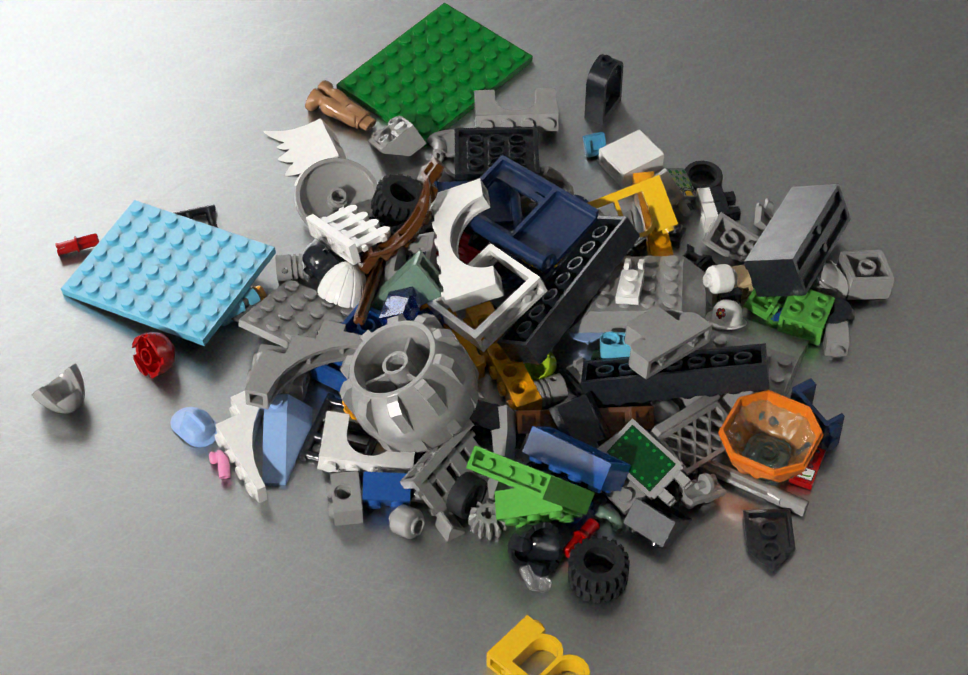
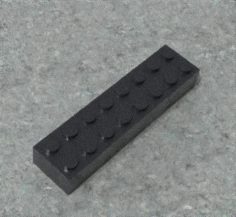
M598 215L596 222L568 251L545 280L544 285L547 292L498 339L497 344L510 361L540 365L546 360L553 347L559 343L560 338L572 326L578 315L584 311L588 302L597 294L602 284L609 279L610 274L622 262L624 256L634 247L635 242L640 237L628 217Z
M766 343L695 350L648 379L643 378L629 367V357L583 361L581 376L582 394L590 391L597 406L601 407L609 404L623 405L630 402L646 403L651 400L668 401L672 398L691 399L695 396L704 395L713 397L725 393L734 395L746 391L762 392L770 389Z

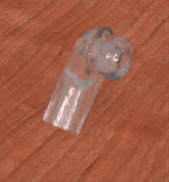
M530 565L519 569L529 590L539 593H545L550 590L552 582L548 577L535 576Z

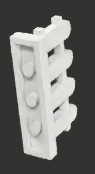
M350 205L345 208L341 207L339 211L327 217L318 218L314 214L306 217L311 236L317 238L322 244L352 265L361 262L359 252H365L369 250V247L381 241L385 242L391 236L389 227H380L379 220L377 219L369 220L368 213H359L356 205Z

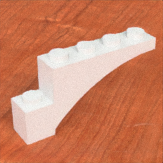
M245 391L230 397L232 407H229L232 417L215 424L217 434L214 437L218 446H223L226 450L225 454L229 458L230 464L234 463L236 466L235 471L238 478L245 480V486L251 497L255 496L258 503L267 500L266 486L255 464L254 448L256 435L264 417V408L247 405Z

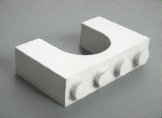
M326 412L317 469L339 473L358 471L359 476H363L364 471L408 473L413 467L415 452H392L387 450L375 456L356 452L347 441L350 414Z

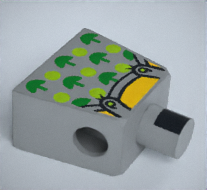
M665 168L655 176L660 175L672 208H679L684 217L693 213L695 210L690 202L697 197V194L685 169Z

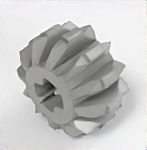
M487 499L485 504L477 502L476 507H471L468 524L471 526L472 534L478 533L480 539L487 536L490 541L493 535L499 538L501 532H506L507 526L505 522L496 520L495 502L491 504Z

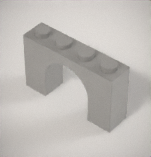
M555 88L535 89V104L523 110H509L500 107L495 101V90L474 91L476 128L537 127V131H558L559 112Z

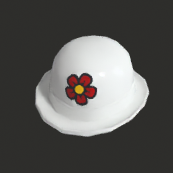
M732 300L717 302L713 311L708 312L705 316V319L713 324L712 328L718 330L740 329L747 324V321L742 318L741 306Z

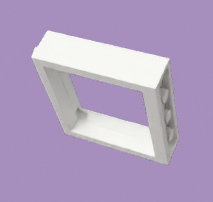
M491 243L468 266L484 268L494 266L499 262L526 282L474 330L447 310L449 305L444 304L442 296L427 303L438 319L482 352L547 292L544 283L538 275Z

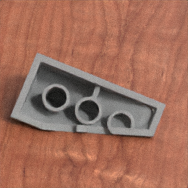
M720 212L710 225L702 241L703 244L720 255L745 263V259L758 241L759 236Z

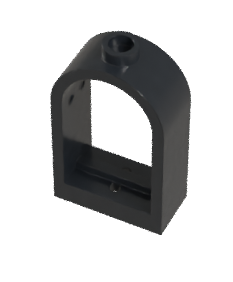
M604 54L599 55L594 61L586 82L585 119L603 125L620 103L624 67L622 61Z

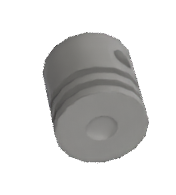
M302 253L299 256H296V254H293V256L291 254L275 255L277 281L293 280V278L298 280V277L304 279Z
M560 373L533 381L542 397V407L568 398L567 387Z

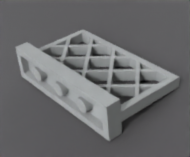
M719 394L713 397H702L656 425L649 433L680 462L681 457L691 460V466L686 468L684 465V469L681 471L686 476L726 451L719 434L711 432V425L721 428L728 416L727 412L717 402L720 398ZM713 410L719 415L720 421L711 418ZM696 421L706 423V430L696 428ZM681 430L691 432V439L681 437ZM696 434L705 436L706 444L696 441ZM737 436L735 439L732 438L734 445L737 444ZM711 438L720 441V448L711 445ZM664 440L675 441L676 449L669 447ZM681 443L691 446V453L681 451ZM696 448L706 450V457L696 455Z

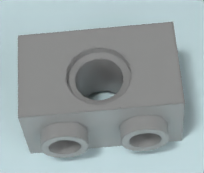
M358 471L330 474L331 483L326 484L327 497H332L333 502L328 503L329 517H334L335 526L363 523Z

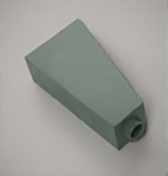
M418 251L376 291L371 307L394 317L441 297V292L444 291L439 280L440 273L424 253Z

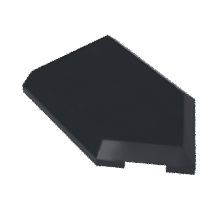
M791 509L743 510L747 552L774 572L796 549Z

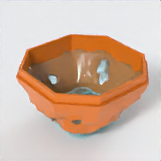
M770 390L739 397L718 431L732 465L740 473L749 474L753 478L773 484L786 481L804 472L824 435L809 406Z

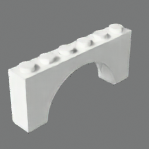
M481 179L438 192L436 199L430 207L435 220L432 222V226L437 235L434 242L436 249L439 251V256H437V263L441 269L439 280L444 289L441 292L444 304H448L453 312L504 296L501 277L494 266L484 268L471 267L461 262L458 254L459 240L467 224L476 215L490 208L488 190Z

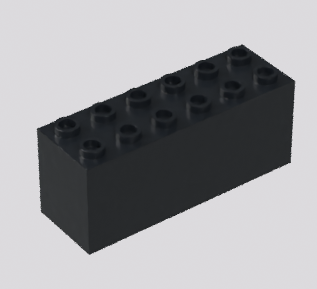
M839 184L791 187L745 259V268L749 272L752 286L755 288L758 297L801 296L807 294L851 220Z

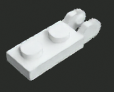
M625 258L624 270L621 272L615 297L616 304L639 305L645 278V259H639L637 271L631 269V258Z

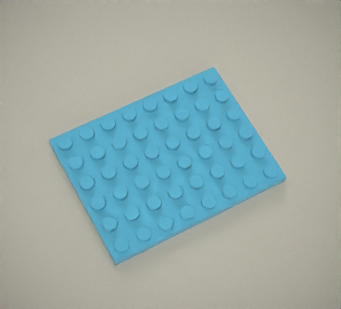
M134 200L62 286L61 291L63 295L205 346L276 254V250L273 246Z

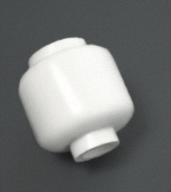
M728 264L712 265L708 267L703 276L704 286L713 294L732 291L738 281L736 271Z

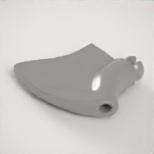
M454 129L438 131L429 136L427 142L433 147V157L440 162L445 157L455 158Z

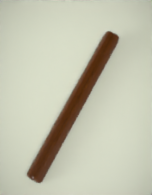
M379 257L378 265L370 271L354 315L353 322L355 324L359 323L362 326L366 322L386 266V260L382 257Z

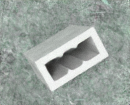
M640 129L599 149L598 164L622 189L632 184L633 173L651 171L655 173L663 169V151Z

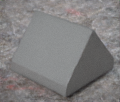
M438 513L435 526L447 543L465 533V529L453 514Z

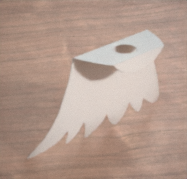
M321 118L292 130L263 131L271 138L284 142L277 146V148L282 150L289 149L278 160L294 162L286 171L285 176L300 174L295 182V186H297L303 172L312 164L327 158L339 157L347 159L335 133Z

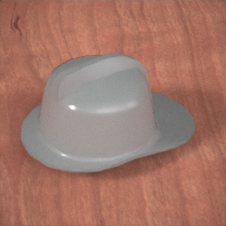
M826 260L810 287L813 291L844 300L849 290L845 275L831 260Z

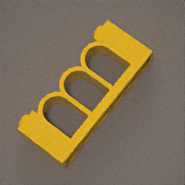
M660 175L587 202L596 209L613 202L618 216H623L618 200L642 192L651 216V223L647 230L639 233L640 237L649 235L654 228H656L657 232L662 231L665 234L675 230L674 225L678 224Z
M528 615L487 652V666L498 675H528L519 666L538 651H548L556 657L539 675H559L567 671L575 672L578 675H590L589 666L584 659L577 655H563L562 643L556 637L545 634L546 629L543 624L536 619L533 620Z

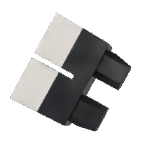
M722 186L697 188L695 204L704 232H707L720 212L734 221L740 220L741 211L739 206L728 207L736 203L734 191L723 192Z

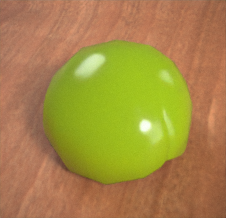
M551 351L547 355L546 360L540 365L524 363L530 377L534 381L553 375L557 366L555 356Z

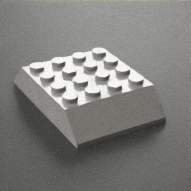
M624 256L622 262L610 274L609 279L602 284L597 294L585 306L584 311L574 320L569 331L570 333L626 332V326L629 321L654 307H660L677 320L685 312L696 313L705 319L706 287L703 284L705 272L684 256ZM625 258H631V269L637 271L639 259H645V278L639 305L616 304L615 297L621 272L624 270Z

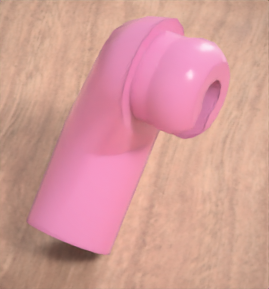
M222 450L210 452V463H218L219 479L231 478L230 462L226 454Z

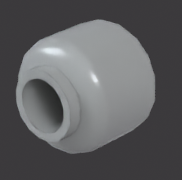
M403 504L393 510L389 516L390 529L397 535L412 539L420 535L424 530V516L418 509Z

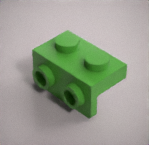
M754 288L743 307L766 320L770 313L776 314L781 306L778 300L783 302L786 296L758 297Z

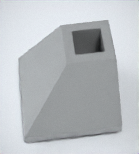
M402 116L392 118L386 127L374 132L372 138L368 140L371 145L384 154L403 156L413 155L426 144L414 125Z

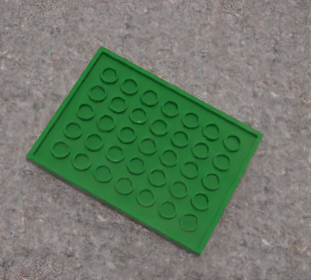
M444 2L338 82L337 89L387 123L394 117L402 116L414 125L426 142L424 145L426 147L429 145L427 140L431 134L448 130L475 108V90H498L533 62V56Z

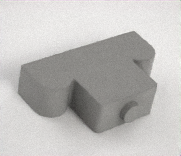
M654 307L627 323L624 342L631 347L629 367L643 378L648 379L709 343L713 324L693 312L682 313L679 320H677L660 307Z

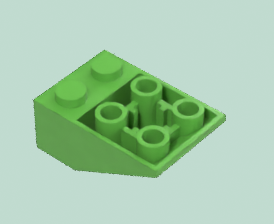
M516 488L495 491L496 520L505 522L506 526H516V529L531 522L543 521L552 524V521L559 520L560 523L574 522V518L582 517V513L543 500Z

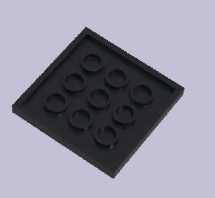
M537 127L454 128L455 181L479 179L501 155L540 176Z

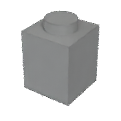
M848 321L838 324L826 323L823 331L824 356H847L850 343Z

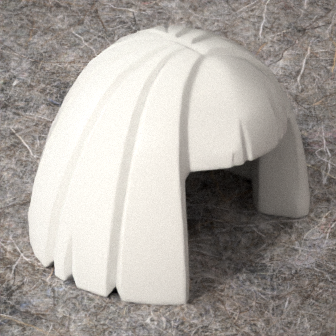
M348 261L336 264L322 278L317 293L329 303L338 304L346 308L350 306L355 308L360 301L367 282L365 273L360 270L358 264L352 265Z

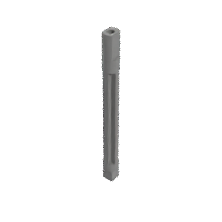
M668 439L664 440L669 447L676 449L675 443ZM681 446V451L691 453V450ZM681 457V462L691 466L690 459ZM714 460L698 468L709 475L715 474L716 478L764 498L766 501L777 506L791 509V512L802 517L808 508L809 501L742 474Z

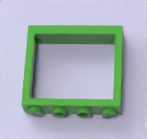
M476 445L466 466L467 469L584 515L587 514L595 492Z

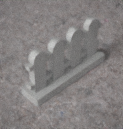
M470 419L454 438L452 437L445 443L426 451L400 481L404 489L415 488L414 495L425 501L430 508L428 511L430 516L437 517L439 512L449 513L446 501L455 481L465 472L474 473L466 468L467 462L460 454L463 450L470 459L474 446L480 447L473 438L476 434L473 430L469 431L474 425ZM448 466H450L454 473L457 475V478L455 480L446 470ZM434 482H436L444 492L442 496H440L439 493L432 486Z

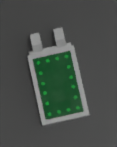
M633 418L602 450L630 464L631 467L626 478L651 501L658 496L669 508L677 502L665 489L673 479L686 491L693 485L691 480L681 472L684 469V465Z

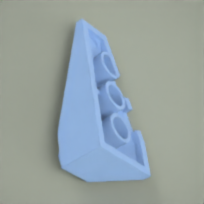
M278 394L269 409H264L262 481L265 486H283L287 484L295 467V461L312 428L313 408L289 394Z

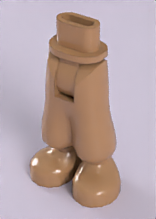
M327 80L320 82L318 89L314 88L310 92L305 103L307 110L315 111L320 106L322 113L333 117L351 127H356L358 130L362 128L365 131H369L376 123V119L370 116L371 113L354 103L341 90L334 89L333 84Z

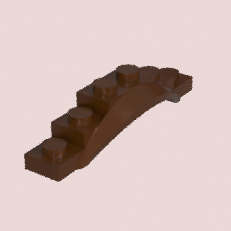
M432 157L420 174L424 179L423 189L409 219L387 241L376 247H369V250L361 255V262L357 263L361 271L368 274L371 269L373 270L378 265L379 257L388 261L390 256H394L397 253L398 249L403 246L407 248L410 243L416 241L423 225L425 226L429 223L433 213L430 209L431 203L438 194V188L434 182L441 178L445 168L438 159Z
M654 406L598 408L611 434L608 438L600 441L609 440L622 430L632 418L645 430L654 428ZM549 410L516 411V434H529L532 426L549 427L558 430L556 424L552 421Z

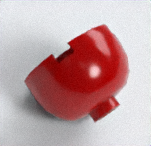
M148 332L134 338L132 348L136 347V354L133 355V359L143 375L147 376L150 374L151 378H155L170 370L175 361V347L165 335L158 332Z

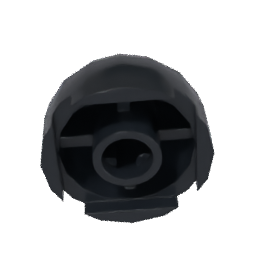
M317 238L303 252L302 261L306 266L303 270L311 279L316 277L321 281L332 267L339 264Z

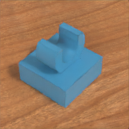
M604 132L583 136L585 155L588 158L599 155V149L606 146Z

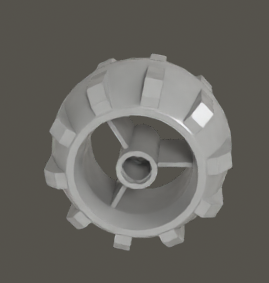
M400 314L388 318L387 325L380 327L372 333L367 330L359 337L362 343L354 355H347L340 368V371L347 380L343 382L339 393L362 428L369 435L377 439L384 449L392 452L422 453L432 450V448L445 443L452 437L454 438L462 430L475 410L479 399L477 385L479 372L469 357L467 350L460 344L451 329H444L437 318L430 314L417 315L414 321L406 320Z

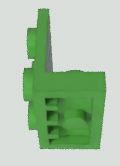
M810 289L806 295L788 296L779 317L777 331L809 340V343L819 346L835 298Z

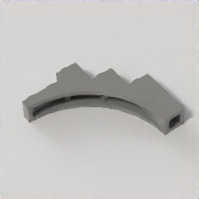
M324 320L316 339L294 334L285 354L263 349L245 388L246 404L269 409L278 393L299 375L325 364L343 361L347 355H354L362 343L359 340V337L362 335L346 332V324Z

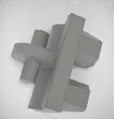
M708 473L700 474L698 479L692 480L693 485L687 491L681 485L678 488L682 493L680 500L687 509L703 502H712L714 499L726 494V490L719 485L715 474L709 475Z

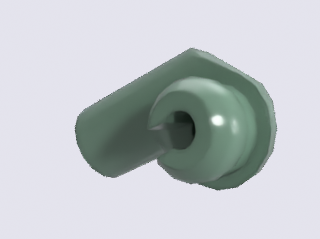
M601 505L599 509L595 510L594 516L601 522L605 518L608 519L616 534L626 531L627 528L619 512L606 505Z

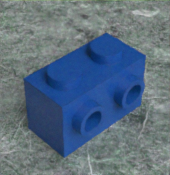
M364 471L362 505H367V508L370 509L391 506V509L394 510L403 504L409 506L411 489H404L400 484V481L407 473Z

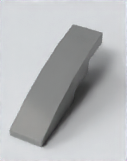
M508 405L498 407L500 428L492 430L493 452L514 460L516 413ZM487 477L489 499L495 502V491L505 490L508 488V485Z

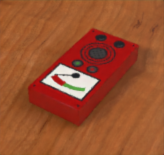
M817 447L805 471L789 479V483L811 490L826 450Z

